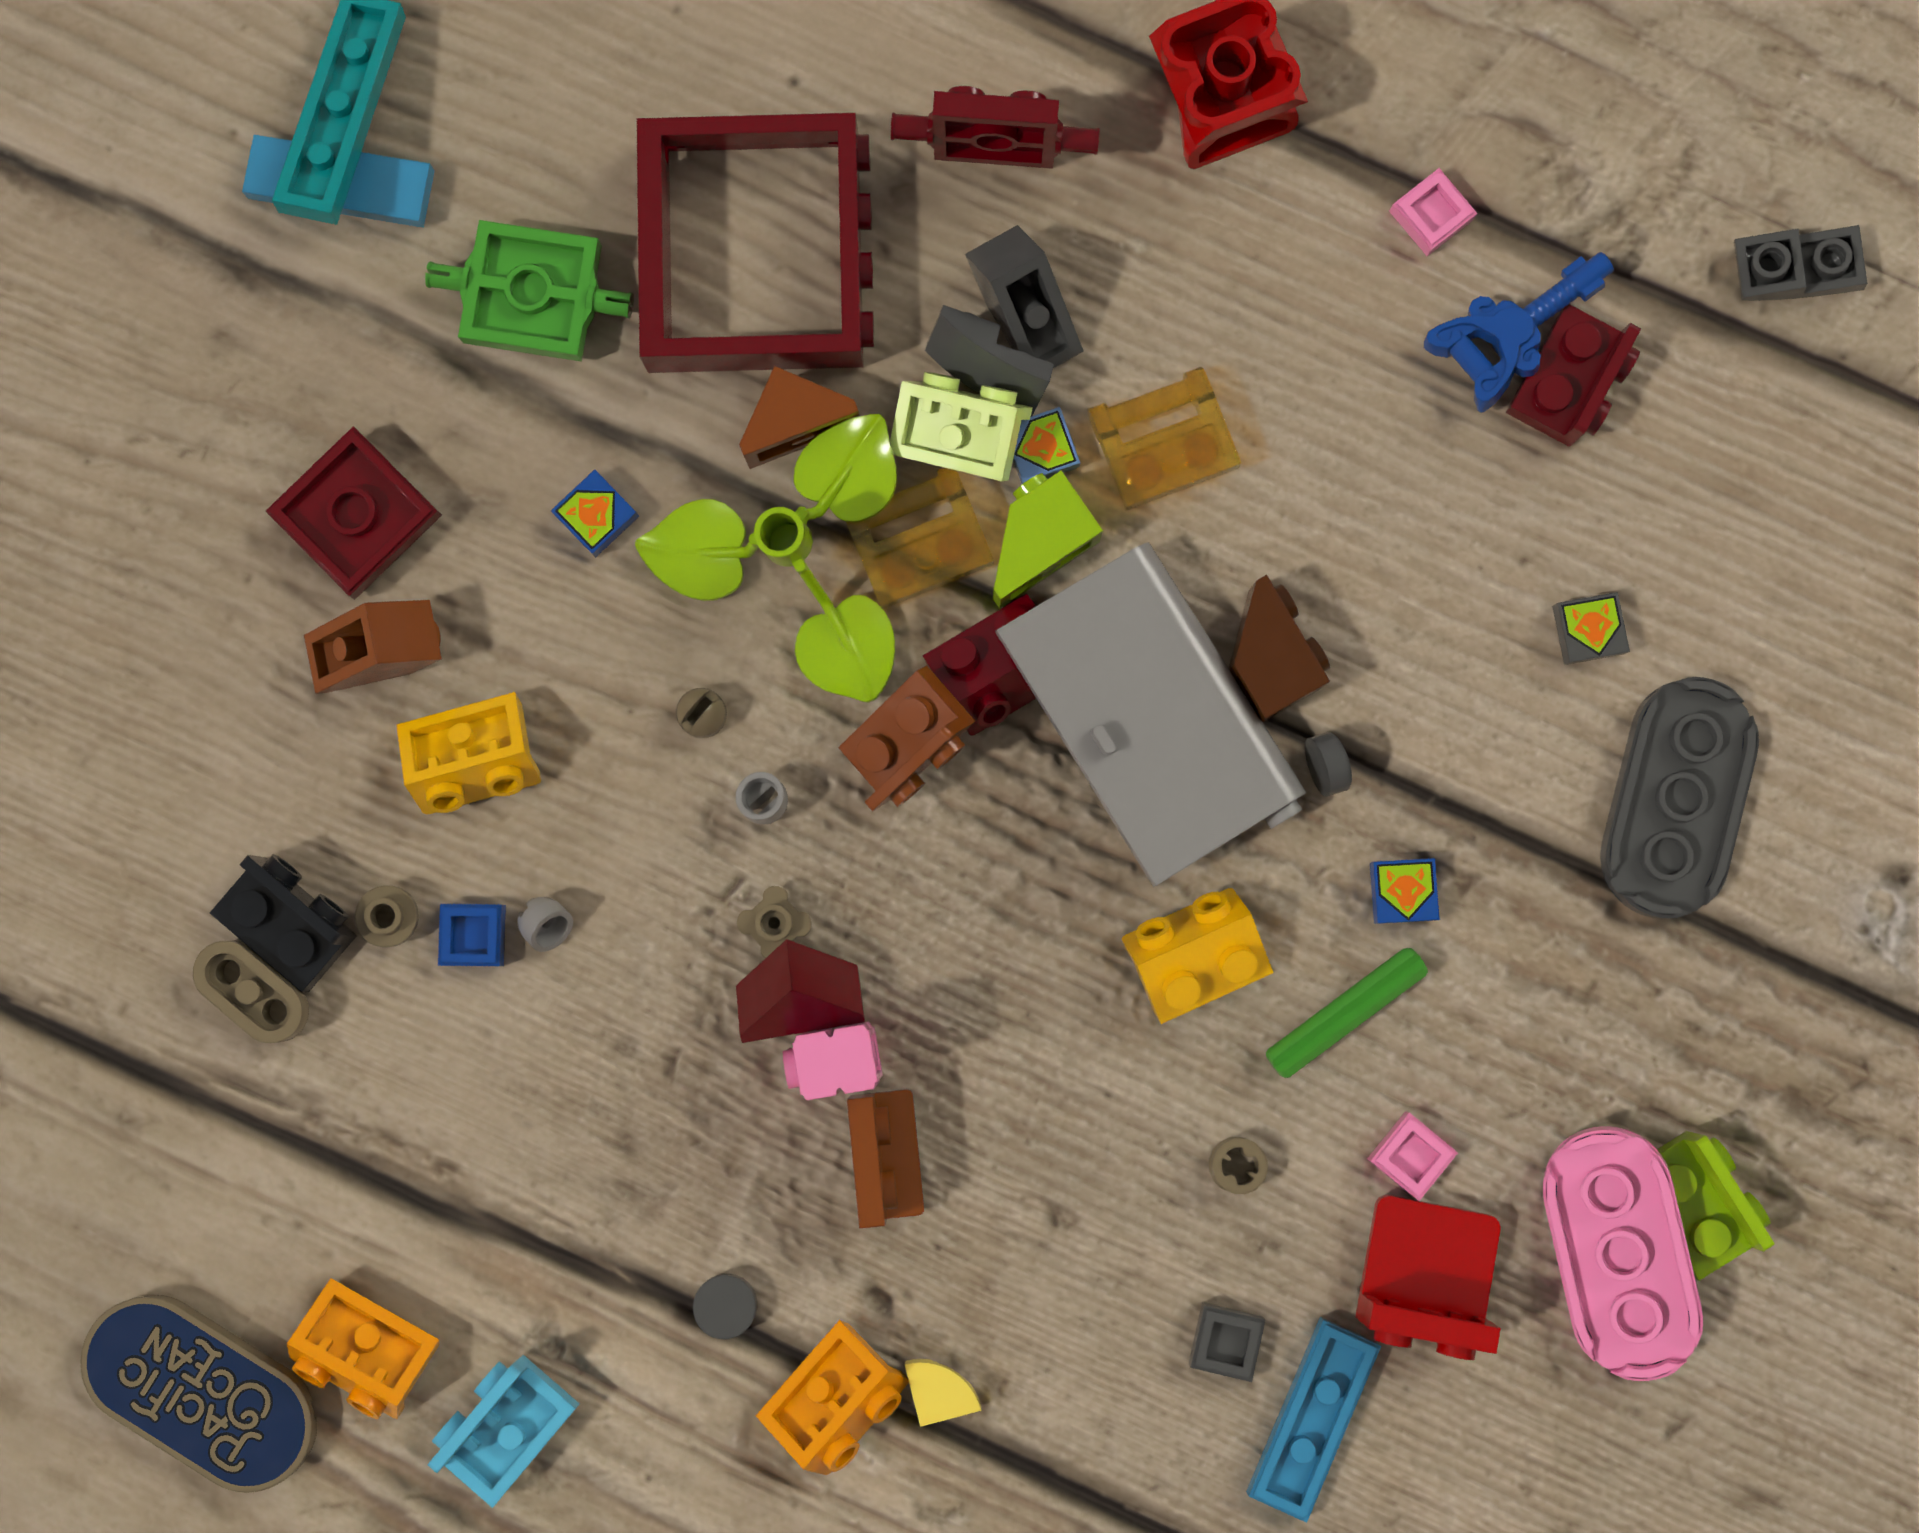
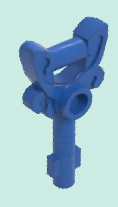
M1602 252L1597 253L1588 261H1585L1581 256L1562 270L1561 277L1563 279L1526 305L1525 308H1521L1512 301L1506 300L1499 302L1496 306L1490 297L1480 296L1471 302L1468 316L1453 319L1428 331L1424 340V349L1435 356L1445 358L1452 356L1475 382L1474 402L1477 410L1483 413L1496 404L1511 383L1514 373L1521 377H1530L1539 370L1541 354L1537 350L1540 348L1541 333L1538 326L1576 300L1577 297H1581L1585 302L1605 287L1603 279L1614 271V267L1609 258ZM1478 337L1492 344L1494 351L1501 359L1500 362L1493 366L1471 340Z

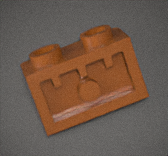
M926 665L909 677L838 748L875 789V792L865 801V804L871 811H875L890 800L898 808L925 785L919 774L931 763L938 770L966 746L959 737L975 720Z
M904 1089L850 1095L847 1099L859 1229L885 1226L887 1219L919 1216L923 1214L924 1198L912 1091Z

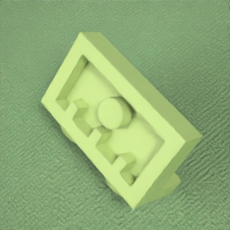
M924 372L923 382L902 381L890 438L895 456L998 481H1009L1021 420H1030L1033 408L1015 403L1017 392L981 385L980 395L958 390L960 379L932 372Z

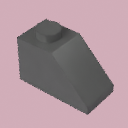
M1018 225L965 254L984 301L997 324L1001 325L1000 329L1012 349L1023 351L1031 356L1054 363L1053 368L1084 352L1045 252Z

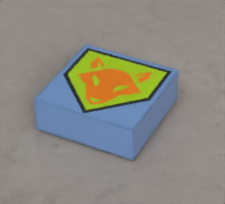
M1060 407L1032 416L1030 420H1021L1013 458L1021 484L1040 473H1043L1048 479L1061 470L1065 473L1080 467V460Z

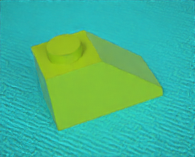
M1062 470L1049 479L1043 473L1037 474L1013 492L1017 500L1011 503L1009 507L993 592V600L999 609L1085 553L1101 540L1102 528Z

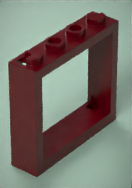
M856 113L637 118L639 357L648 373L773 370L774 366L783 370L864 368L863 348L874 347L873 311H862V289H873L872 252H861V230H872L871 193H860L859 172L871 171L869 134H858ZM838 147L842 334L672 338L669 152Z

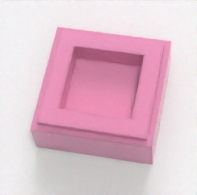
M1440 168L1396 201L1389 210L1426 256L1430 255L1473 221L1478 214Z
M1405 1111L1367 1160L1415 1200L1420 1201L1458 1152L1410 1112Z

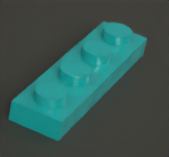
M340 0L272 198L278 213L334 225L338 224L406 19L401 3L389 0Z

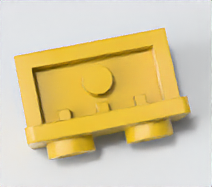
M1227 888L1220 892L1206 893L1197 898L1192 905L1165 917L1149 919L1140 924L1136 930L1122 937L1125 949L1135 964L1153 1011L1161 1024L1274 973L1252 914L1233 888Z

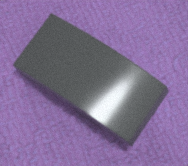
M1859 225L1799 235L1798 228L1734 240L1742 301L1783 300L1841 294L1864 290L1868 284Z
M943 305L928 339L925 351L953 377L960 379L963 384L979 394L981 385L1017 392L1015 403L1033 407L1032 417L1050 382L1054 363L1031 356L1026 352L997 344L1001 325L977 317L972 313Z

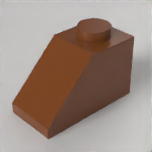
M430 600L363 603L304 635L315 694L329 693L410 675L442 660L440 652L441 635L439 627L433 618Z

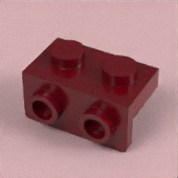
M1025 594L923 655L927 666L975 720L966 730L970 736L1000 724L1008 715L1036 699L995 633L997 629L1036 607L1028 594Z

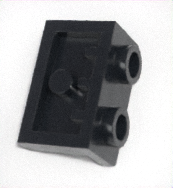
M272 854L267 859L266 857L247 855L240 863V866L246 871L210 911V914L299 991L310 992L357 937L352 930L343 924L349 916L341 907L326 896L319 894L314 899L297 884L302 879V875L279 856Z

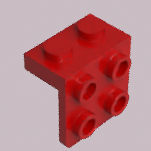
M1392 1195L1379 1197L1374 1207L1355 1317L1368 1329L1375 1330L1373 1339L1384 1344L1411 1348L1413 1338L1436 1342V1352L1464 1360H1475L1476 1350L1497 1354L1501 1328L1486 1319L1501 1231L1499 1221L1489 1214Z

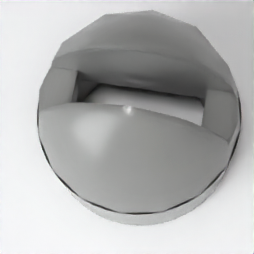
M756 772L744 778L739 784L736 791V804L740 812L750 821L756 824H771L781 819L786 812L788 794L784 785L774 775L766 772ZM777 791L778 796L761 812L755 814L753 810L760 807Z
M550 897L530 899L526 903L528 908L524 912H519L517 919L518 929L522 937L539 952L549 951L559 946L568 937L573 927L571 914L559 902Z

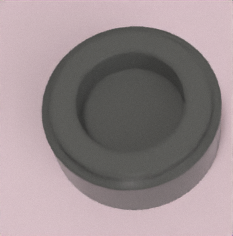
M1331 732L1307 738L1305 741L1306 762L1318 791L1325 797L1347 791L1352 783V771L1347 753L1339 738Z
M727 1273L716 1275L707 1280L697 1291L693 1302L694 1318L698 1326L707 1335L717 1339H731L746 1331L754 1321L758 1308L756 1293L749 1282L738 1275Z

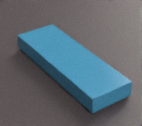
M253 135L242 189L243 194L248 199L273 203L272 198L292 141ZM361 152L341 214L424 228L435 170L430 163Z
M1322 1317L1319 1318L1246 1490L1249 1497L1307 1523L1381 1348L1380 1344Z

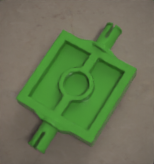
M479 220L474 249L465 262L464 268L437 264L430 261L426 268L429 273H425L426 287L460 292L463 311L458 338L463 344L582 362L587 328L592 322L595 313L622 316L630 319L632 315L631 307L634 305V294L632 292L626 293L599 288L597 272L602 245L598 238Z

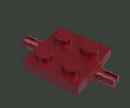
M956 86L949 89L948 92L934 91L933 111L928 116L905 115L892 112L891 140L927 141V145L934 149V160L1053 169L1054 158L1061 154V151L1097 155L1100 128L1063 126V123L1058 119L1059 100L1047 99L1045 95L1039 92L1023 90L1013 92L1010 96L985 95L981 89L971 86Z

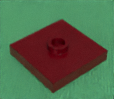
M354 426L266 510L267 514L354 600L442 516Z

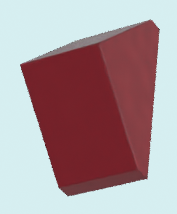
M788 939L736 985L739 1031L742 1043L865 1022L858 966Z

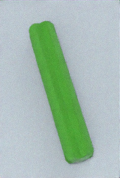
M1412 948L1402 949L1270 1047L1266 1052L1269 1063L1280 1076L1284 1078L1291 1077L1424 978L1428 973L1424 961Z

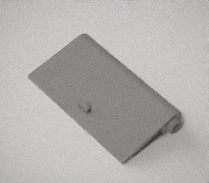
M1149 542L1130 550L996 630L995 633L1153 887L1265 819L1270 829L1303 810L1296 799L1307 792Z

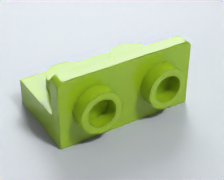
M1685 1131L1657 1149L1666 1161L1672 1176L1696 1280L1700 1281L1751 1248L1764 1252L1775 1245L1765 1227L1771 1224L1768 1214L1750 1192L1743 1194L1731 1175V1172L1736 1170V1165L1727 1149L1719 1140L1714 1137L1709 1140L1706 1135Z

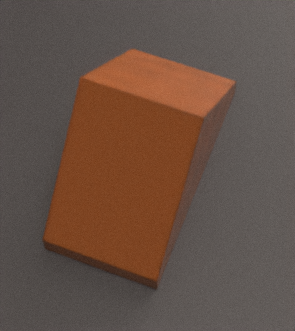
M774 366L739 445L749 469L805 448L814 438L832 426L860 416L854 399Z

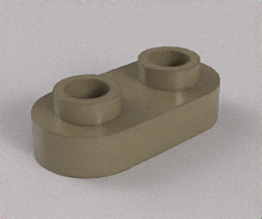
M219 941L205 947L197 956L193 966V980L197 990L253 1039L263 1043L285 1042L293 1039L303 1030L309 1016V1005L306 996L246 944L237 941ZM235 961L240 968V976L236 982L231 984L224 977V968L228 962ZM276 1000L282 1001L287 1009L286 1017L280 1023L275 1022L270 1016V1007Z

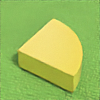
M930 1359L905 1361V1369L920 1427L981 1411V1404L974 1388L953 1369Z

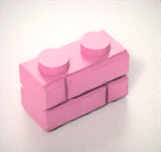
M869 1021L841 1026L836 1029L828 1028L802 1033L796 1036L794 1043H792L793 1048L783 1051V1063L788 1088L799 1087L800 1095H803L806 1101L836 1096L841 1090L845 1094L872 1090L878 1085L880 1078L883 1076L875 1027Z

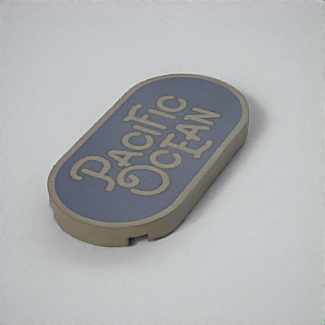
M150 1295L123 1301L104 1312L92 1325L85 1338L80 1360L81 1375L86 1391L95 1405L112 1419L218 1486L235 1492L263 1491L278 1485L291 1476L309 1456L317 1435V1417L314 1418V1410L311 1405L313 1399L302 1379L287 1367L180 1300L165 1295Z

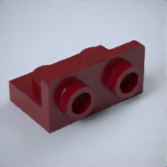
M1570 304L1560 311L1538 351L1541 354L1539 370L1533 376L1524 377L1505 413L1568 447L1583 436L1585 432L1594 436L1612 407V403L1604 398L1613 381L1615 380L1621 384L1629 375L1640 355V351L1632 346L1641 328L1629 323L1622 331H1619Z

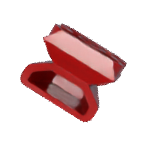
M1216 0L1167 19L1149 35L1178 105L1183 155L1190 169L1203 167L1285 135L1294 130L1298 125L1299 115L1296 107L1307 103L1308 100L1300 83L1301 73L1299 65L1294 57L1287 53L1276 27V11L1268 0Z

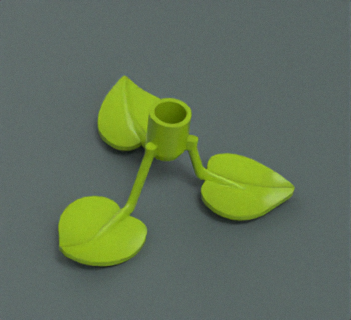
M880 414L863 415L845 420L814 438L798 457L794 468L793 480L797 491L804 498L818 502L817 505L808 509L801 506L795 512L786 507H774L766 510L757 519L754 533L749 535V543L745 547H742L746 536L742 519L728 505L713 499L695 500L682 505L671 512L656 527L635 541L639 555L656 577L674 591L700 601H715L737 591L741 586L744 576L740 558L752 557L759 548L775 564L785 567L793 566L825 612V614L815 615L807 619L798 631L795 643V656L800 670L807 679L824 691L865 703L872 702L879 697L891 676L895 660L894 630L885 611L875 601L865 595H852L843 600L836 608L834 607L832 601L805 562L813 544L812 534L806 523L808 520L822 517L828 508L842 521L851 523L862 522L877 516L889 504L896 489L897 466L889 439L887 424Z

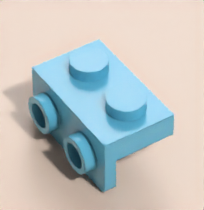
M524 1355L509 1368L499 1361L474 1390V1393L482 1400L466 1418L457 1411L432 1440L440 1450L428 1463V1466L436 1473L445 1466L492 1508L580 1404Z

